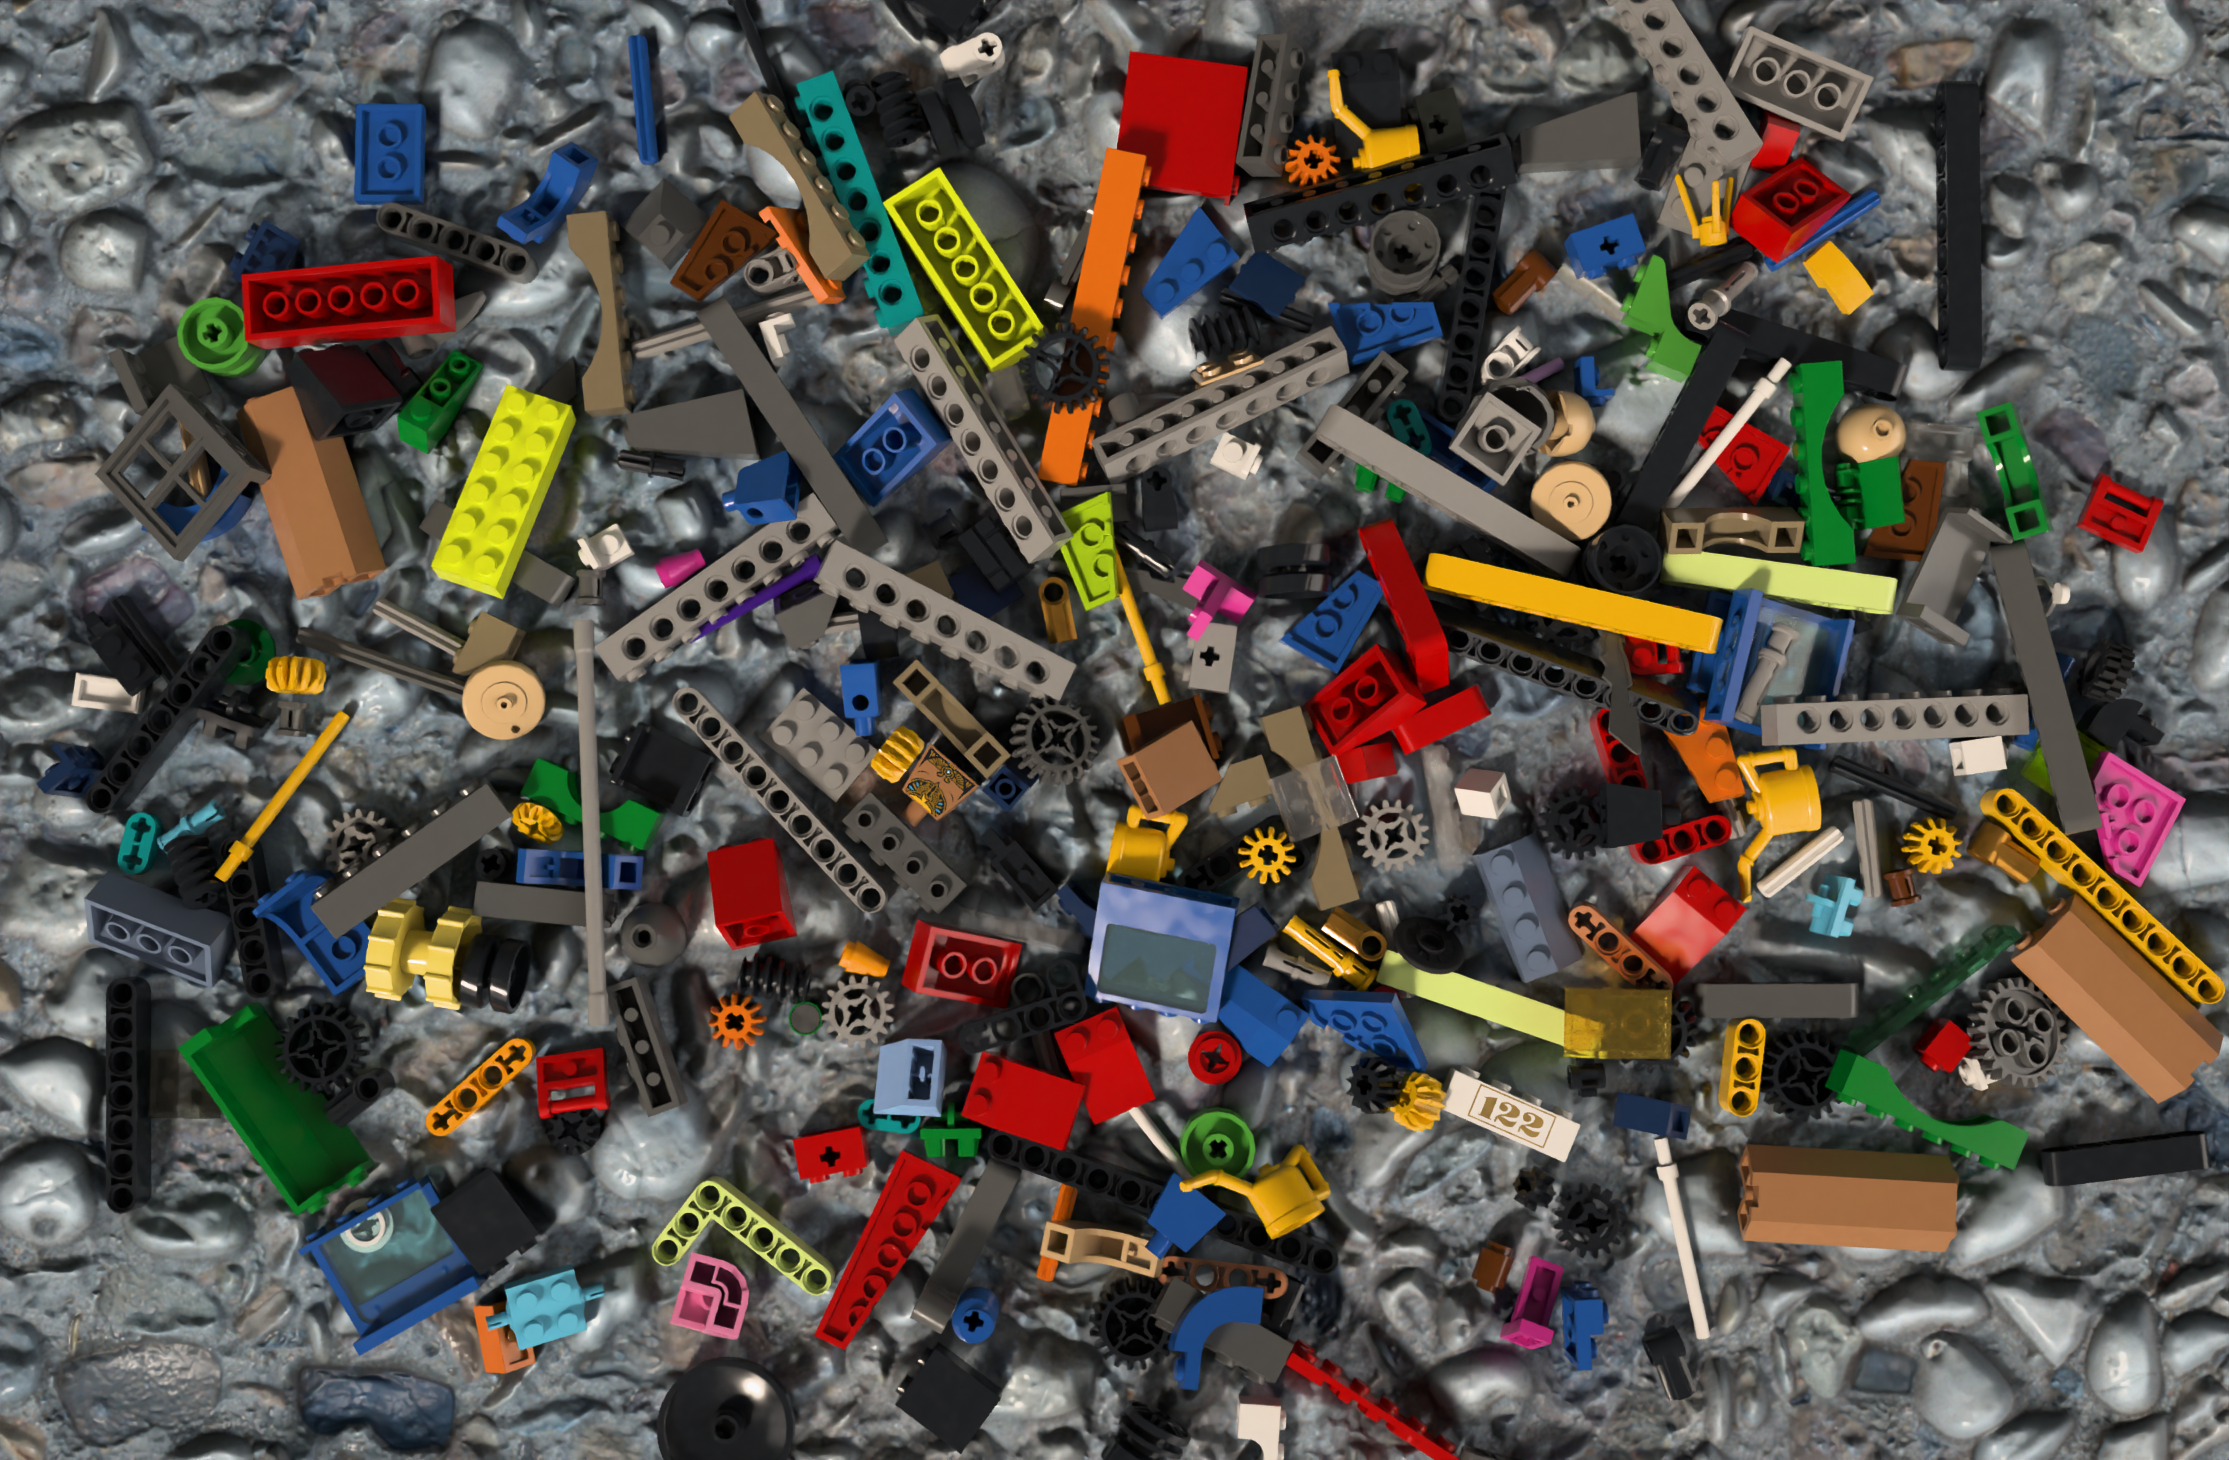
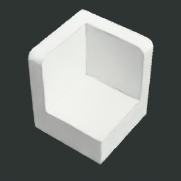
M1470 768L1454 788L1461 813L1464 815L1498 819L1512 799L1505 772Z

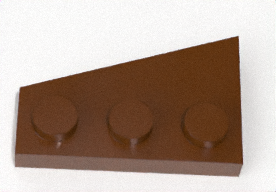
M721 199L671 279L670 284L696 301L702 302L779 237V234Z
M1908 459L1900 475L1905 523L1873 528L1860 553L1861 556L1921 561L1937 525L1946 462Z

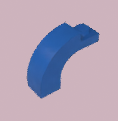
M573 142L554 150L547 171L536 190L523 203L501 214L496 226L523 245L531 240L541 244L567 220L566 215H570L579 204L593 178L599 160Z
M223 467L212 492L205 499L206 501L229 475ZM240 493L200 542L216 538L233 528L245 515L253 499L245 497ZM161 502L156 510L180 534L201 507L198 504L189 507H177ZM142 525L141 530L148 532L146 528Z
M519 848L516 882L585 886L584 852ZM601 853L602 888L641 890L644 856Z
M1236 1286L1216 1289L1200 1296L1184 1310L1172 1330L1168 1350L1181 1352V1359L1176 1358L1173 1377L1174 1380L1178 1381L1177 1388L1198 1391L1203 1345L1214 1329L1228 1322L1260 1324L1264 1288Z

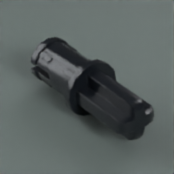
M621 450L618 456V466L620 469L646 473L649 478L661 476L683 481L686 467H684L686 466V460L657 456V452H652L650 455Z

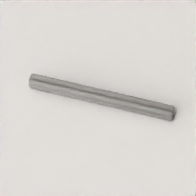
M805 288L734 311L745 327H749L766 321L765 317L776 312H784V314L794 313L820 304L809 288ZM701 321L634 341L631 345L635 358L643 360L711 339V336Z

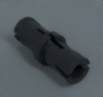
M1123 524L1118 531L1129 540L1127 541L1118 534H1115V543L1136 557L1135 561L1140 564L1142 562L1146 563L1167 579L1171 570L1162 565L1161 562L1174 569L1178 560L1173 559L1155 547V542L1151 539L1146 541Z

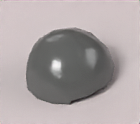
M1523 378L1502 379L1485 386L1476 393L1469 410L1488 391L1542 429L1525 456L1536 453L1537 449L1548 440L1554 427L1553 407L1545 391L1530 380Z

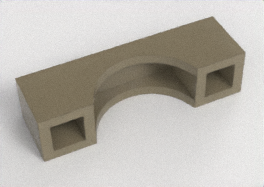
M1792 507L1661 508L1657 541L1667 554H1701L1704 548L1715 544L1746 545L1766 553H1800L1805 521Z
M917 659L892 682L986 779L990 780L1012 758L1010 753Z

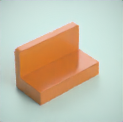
M507 1299L494 1304L474 1306L484 1367L487 1373L506 1374L536 1363L533 1347L519 1351L515 1333L510 1328V1325L488 1330L485 1317L506 1311Z

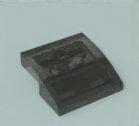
M178 1049L151 1051L149 1119L221 1118V1109Z

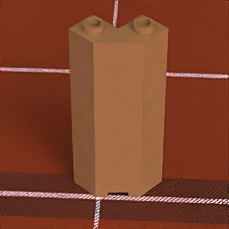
M292 385L265 396L248 399L246 404L236 413L248 451L271 474L264 485L259 484L297 600L328 596L343 584L375 579L387 568L343 436L316 441Z
M2074 893L2065 900L2062 897L2056 899L2047 908L2048 915L2043 927L2033 933L2030 931L2023 933L2014 942L2015 949L2011 961L2158 1104L2186 1090L2195 1081L2191 1076L2194 1070L2203 1061L2206 1064H2211L2219 1056L2224 1035L2077 893Z
M1747 1144L1740 1160L1739 1169L1745 1193L1737 1210V1216L1743 1241L1946 1252L1951 1240L1956 1237L1959 1177L1957 1171L1953 1170L1949 1156Z

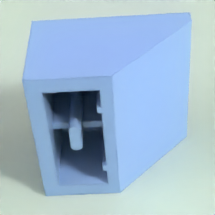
M908 1038L880 1046L874 1114L941 1117L947 1049L942 1040Z

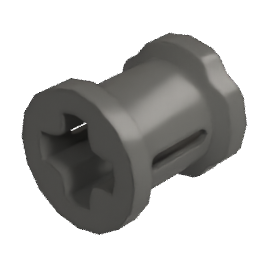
M577 570L579 597L575 599V604L582 606H605L603 579L606 578V571Z
M278 701L281 714L279 729H276L275 735L307 737V732L304 731L305 710L309 709L310 704Z

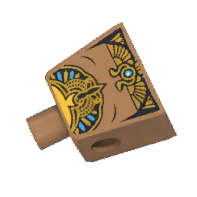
M930 744L902 789L912 801L900 815L914 827L920 823L927 813L937 821H940L974 794L981 786L935 746Z

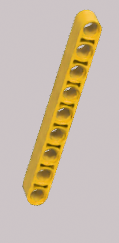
M1437 553L1429 554L1422 584L1424 589L1708 654H1716L1723 619L1707 614Z
M2004 788L1988 790L1983 794L1980 800V807L1984 815L1996 826L2009 833L2012 837L2011 840L2041 860L2039 865L2071 895L2077 893L2186 1000L2214 1004L2222 999L2225 993V986L2220 977L2019 792L2014 789ZM1999 796H2002L2006 802L2003 812L1997 807ZM2025 819L2031 825L2030 832L2027 835L2022 830V823ZM2050 842L2055 845L2056 849L2052 858L2047 852V846ZM2075 865L2080 869L2078 880H2075L2072 875ZM2100 888L2105 892V899L2102 903L2097 898ZM2126 911L2130 916V922L2127 926L2123 924L2122 920L2123 914ZM2151 934L2155 939L2152 949L2148 946V938ZM2175 958H2178L2180 962L2177 972L2173 969ZM2201 981H2203L2205 985V990L2202 995H2200L2198 991V986Z

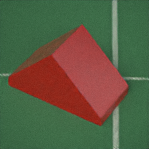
M1764 109L1758 130V136L1764 144L1756 157L1751 160L1749 167L1770 174H1774L1784 168L1799 137L1800 124Z
M1391 742L1353 748L1337 757H1333L1330 754L1325 755L1331 787L1397 774Z

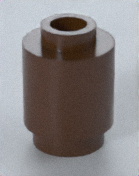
M1487 1240L1486 1246L1481 1247L1471 1276L1477 1280L1476 1287L1491 1293H1495L1497 1288L1504 1290L1514 1258L1511 1257L1514 1249Z

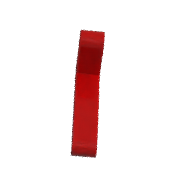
M1389 517L1358 528L1363 549L1406 644L1408 673L1421 694L1448 686L1449 657L1447 640L1392 518Z
M1599 708L1594 711L1590 717L1589 724L1607 783L1621 785L1622 780L1628 776L1633 779L1635 787L1649 789L1639 756L1635 755L1609 734L1608 730L1603 728L1601 724L1602 715L1604 713L1610 714V710ZM1616 744L1620 745L1625 752L1624 759L1620 763L1613 760L1611 756V750ZM1701 816L1681 822L1679 825L1662 828V839L1651 841L1655 846V853L1649 859L1642 853V846L1645 842L1628 845V849L1632 858L1637 863L1646 865L1659 864L1721 845L1730 838L1732 828L1729 820L1724 816ZM1710 821H1714L1719 830L1718 835L1714 839H1711L1706 833V826ZM1678 831H1682L1687 837L1686 845L1682 849H1679L1674 843V836Z

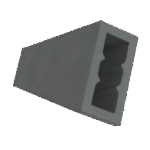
M1637 92L1628 93L1520 131L1514 141L1512 156L1513 163L1516 165V174L1634 168L1641 158Z
M743 389L626 414L628 425H623L625 440L628 445L632 444V447L639 453L652 454V452H657V454L753 461L762 459L749 396Z
M499 880L477 881L473 915L586 927L585 891ZM603 893L604 928L611 927V922H615L617 918L618 902H614L615 894Z

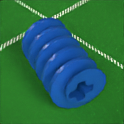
M972 1287L960 1295L952 1316V1326L954 1332L961 1340L977 1344L985 1341L992 1334L999 1313V1302L996 1295L985 1287ZM973 1311L979 1312V1317L972 1316Z

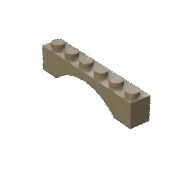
M754 91L729 118L745 144L758 147L772 155L794 179L803 198L808 216L810 234L809 253L825 279L845 281L871 257L865 247V240L849 221L848 211L834 196L831 183L822 176L816 166V158L806 149L801 141V134L798 128L786 116L783 103L775 95Z
M606 211L566 215L569 248L591 273L599 293L602 308V330L599 345L591 365L582 377L585 412L592 417L632 413L631 403L636 402L634 385L629 383L628 371H632L633 364L631 353L626 351L625 338H629V325L627 319L623 318L622 306H626V293L624 287L619 284V274L623 273L622 257L620 253H616L615 242L620 241L619 226L617 221H613Z
M1300 706L1261 717L1259 720L1269 751L1283 760L1297 774L1307 789L1315 809L1318 824V846L1315 862L1308 879L1318 910H1326L1360 899L1358 891L1363 890L1358 872H1351L1348 859L1353 858L1351 848L1347 839L1341 840L1338 827L1343 826L1338 808H1332L1328 795L1333 794L1328 776H1322L1318 763L1323 762L1318 744H1312L1308 732L1312 731L1313 727L1308 712H1302Z

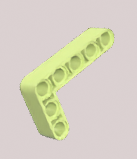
M720 1176L708 1177L696 1187L652 1246V1255L657 1263L663 1266L673 1265L688 1252L711 1220L714 1219L811 1295L824 1294L832 1285L836 1275L834 1265ZM706 1186H714L718 1189L720 1194L718 1201H710L706 1197ZM732 1207L743 1208L746 1212V1221L738 1222L734 1220L731 1215ZM685 1213H693L697 1216L699 1221L697 1228H690L685 1224ZM761 1227L768 1228L773 1234V1241L770 1243L761 1241L757 1234L758 1229ZM664 1240H671L677 1245V1255H669L665 1252L663 1247ZM788 1248L795 1249L799 1253L800 1261L795 1264L788 1262L784 1257V1250ZM815 1269L823 1271L827 1277L826 1283L817 1284L813 1282L810 1276L811 1271Z

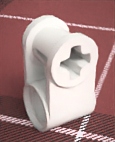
M988 32L982 33L962 44L951 46L939 56L948 78L959 74L965 87L980 78L997 72L1005 64V53L1001 40L995 34ZM990 49L994 54L988 57L985 51Z
M1519 325L1499 343L1497 348L1480 366L1478 377L1482 385L1487 386L1495 381L1510 378L1541 351L1539 346H1534L1521 333L1522 328ZM1489 364L1500 366L1503 376L1493 375L1489 370Z

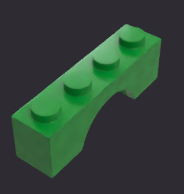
M2008 402L1977 412L1976 415L1985 445L1992 456L2000 479L2005 511L2014 541L2054 531L2016 403Z
M537 757L520 794L530 798L529 803L538 804L547 809L549 807L560 812L558 818L567 823L577 825L578 821L582 822V799L576 788V772L548 759ZM628 799L623 805L613 811L599 812L600 838L607 839L608 835L620 840L618 846L633 853H637L639 849L649 850L666 814L637 800Z

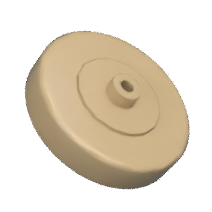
M1563 461L1547 468L1534 483L1530 498V508L1534 521L1570 542L1584 540L1597 533L1606 523L1612 506L1611 490L1605 477L1595 467L1580 461Z
M512 660L491 661L477 668L467 679L462 696L463 711L470 725L482 735L497 740L516 739L532 731L542 719L546 704L545 690L537 674L526 665Z

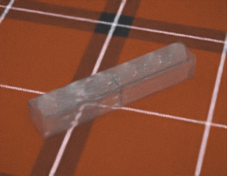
M1444 744L1420 748L1440 871L1463 869V864H1466V857L1464 851L1460 849V843H1463L1461 831L1457 830L1456 823L1459 822L1458 810H1454L1453 802H1456L1455 790H1451L1450 786L1453 776L1451 769L1447 768L1446 761H1449L1448 748L1444 749Z
M962 907L958 928L1076 954H1081L1085 937L1079 931Z

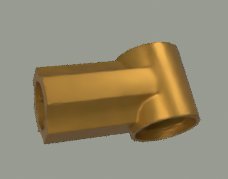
M1058 577L1045 579L1039 587V599L1049 645L1078 639L1067 584ZM1050 584H1057L1063 590V596L1057 602L1048 601L1044 596V589Z
M1984 822L1967 847L1966 852L1984 864L1995 866L2018 883L2026 884L2039 870L2041 860L2011 841V835L2005 830L1990 822Z
M1335 906L1320 929L1368 961L1381 959L1387 950V942L1381 933L1376 932L1339 906ZM1375 936L1379 940L1380 948L1376 954L1367 955L1363 952L1362 942L1366 937Z

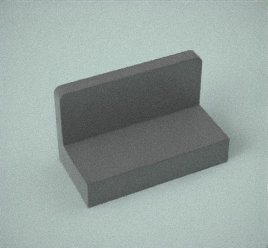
M1126 483L1060 489L1062 512L1105 492H1111L1113 524L1129 522Z

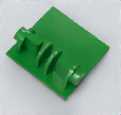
M1898 456L1850 465V463L1836 465L1837 468H1834L1837 488L1836 496H1842L1841 500L1837 501L1839 513L1853 528L1854 532L1905 523Z

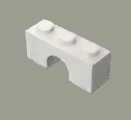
M1238 1395L1237 1438L1251 1439L1261 1446V1453L1256 1460H1284V1444L1278 1442L1279 1430L1285 1431L1286 1409H1281L1279 1398Z

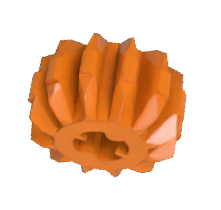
M1312 135L1307 136L1306 144L1299 139L1296 140L1294 143L1295 150H1288L1289 161L1284 166L1285 171L1292 173L1289 176V182L1295 183L1300 181L1299 188H1303L1306 185H1314L1330 179H1336L1339 174L1336 167L1340 165L1341 158L1333 156L1337 149L1335 145L1325 148L1326 138L1321 137L1319 143H1314ZM1308 160H1314V165L1318 164L1317 168L1311 169V164L1307 165Z
M733 992L731 1001L726 996L719 998L722 1008L718 1006L711 1008L710 1011L718 1016V1019L709 1020L708 1025L719 1027V1030L714 1032L712 1037L717 1039L724 1035L723 1047H729L734 1039L736 1050H741L744 1046V1040L748 1045L752 1046L756 1043L753 1034L760 1036L764 1034L765 1030L756 1024L767 1021V1016L756 1015V1011L760 1010L763 1005L762 1003H757L751 1007L750 1004L753 1000L751 994H747L741 1003L740 993ZM732 1014L735 1016L741 1014L744 1017L745 1021L741 1022L744 1025L743 1028L740 1025L734 1027L731 1024V1020L735 1019L731 1016Z

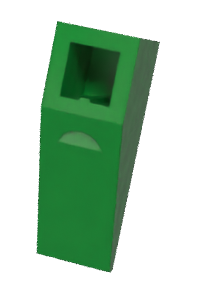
M454 349L397 415L399 439L429 454L448 432L481 373L483 364Z

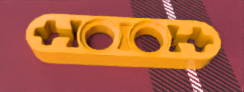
M518 1037L504 1044L429 1111L425 1120L429 1132L436 1136H446L457 1130L533 1062L536 1056L534 1043L528 1038ZM513 1046L517 1048L524 1046L526 1048L523 1053L526 1058L525 1060L519 1058L510 1065L503 1061L515 1054L516 1051ZM497 1066L502 1071V1080L499 1084L494 1085L487 1081L485 1073L488 1067ZM465 1088L472 1089L477 1095V1101L472 1107L463 1105L460 1100L461 1092ZM453 1108L458 1111V1113L453 1114L447 1120L449 1127L446 1125L439 1127L437 1125L440 1119L437 1114L443 1115Z

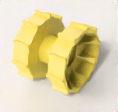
M396 897L378 910V916L371 934L368 935L369 943L366 964L363 967L366 972V992L375 993V997L401 1001L402 995L409 988H412L415 975L424 976L423 979H425L426 1001L434 1002L435 1007L460 1010L462 1003L459 990L462 966L471 940L477 933H482V916H474L473 909L449 906L448 911L441 918H438L435 931L430 932L426 931L424 927V907L417 906L416 900Z

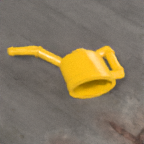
M1338 69L1328 70L1330 105L1332 112L1335 114L1334 117L1336 119L1339 118L1363 140L1362 148L1358 149V157H1352L1353 171L1358 170L1361 172L1420 155L1419 135L1416 124L1371 130L1343 103ZM1410 184L1406 187L1405 191H1413L1418 188L1419 184Z
M1782 746L1780 749L1754 753L1750 751L1736 758L1739 770L1753 791L1750 795V801L1746 802L1747 811L1749 814H1753L1755 820L1759 821L1762 827L1745 852L1740 854V859L1737 863L1741 902L1752 901L1751 866H1754V861L1773 836L1801 831H1816L1821 826V805L1815 775L1809 764L1798 765L1797 752L1792 747ZM1783 762L1785 766L1783 770L1765 772L1760 775L1755 770V766Z
M1138 804L1131 805L1128 809L1126 822H1115L1106 873L1112 872L1157 882L1160 881V878L1165 879L1167 871L1173 872L1175 859L1169 858L1170 849L1187 825L1188 816L1185 813L1173 810L1164 816L1151 819V821L1170 824L1164 833L1161 830L1140 827V820L1146 818Z
M1301 1144L1294 1145L1281 1164L1271 1167L1269 1163H1266L1258 1168L1260 1174L1254 1179V1184L1227 1174L1222 1169L1207 1170L1190 1179L1186 1178L1179 1184L1183 1192H1191L1195 1188L1213 1183L1215 1186L1220 1185L1247 1196L1271 1239L1281 1237L1317 1217L1325 1210L1321 1201L1328 1198L1331 1194L1328 1181L1324 1180L1313 1162L1310 1152H1307ZM1297 1164H1300L1301 1168L1305 1172L1306 1176L1308 1177L1309 1181L1314 1187L1313 1190L1307 1183L1301 1171L1298 1169V1167H1296Z

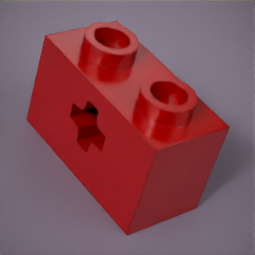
M860 1123L801 1134L793 1139L800 1180L809 1178L810 1183H819L829 1180V1174L843 1172V1177L862 1174L863 1168L870 1164L864 1126ZM830 1147H832L834 1152L840 1151V1155L835 1162H833L832 1157H825V1153Z

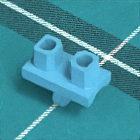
M1826 873L1824 883L1820 884L1817 896L1806 894L1805 901L1814 904L1811 912L1813 919L1809 931L1835 938L1851 935L1854 923L1852 919L1845 917L1848 905L1857 906L1860 904L1864 893L1862 889L1854 885L1856 880Z

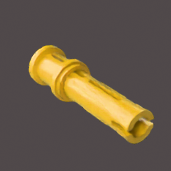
M1296 914L1293 915L1282 930L1332 967L1335 977L1344 978L1357 988L1359 992H1365L1378 974L1375 968L1371 970L1357 960L1354 952H1349L1348 950L1344 952L1321 933L1301 920Z

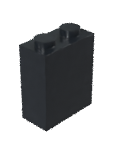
M904 0L957 43L964 36L969 37L979 23L978 19L985 10L987 12L991 11L998 2V0Z
M937 1342L933 1349L927 1346L915 1363L919 1368L913 1377L907 1374L895 1390L899 1394L895 1405L961 1454L1000 1401L1003 1389L943 1344Z

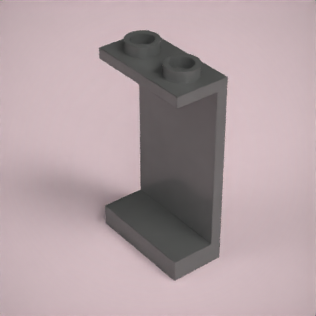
M1962 504L1961 507H1945L1896 612V615L1939 643L1965 646L1970 634L1955 625V621L1985 559L1988 548H1990L1991 543L2012 544L2014 540L2011 535L2003 531V525L1981 516L1982 512L1980 509L1968 504Z

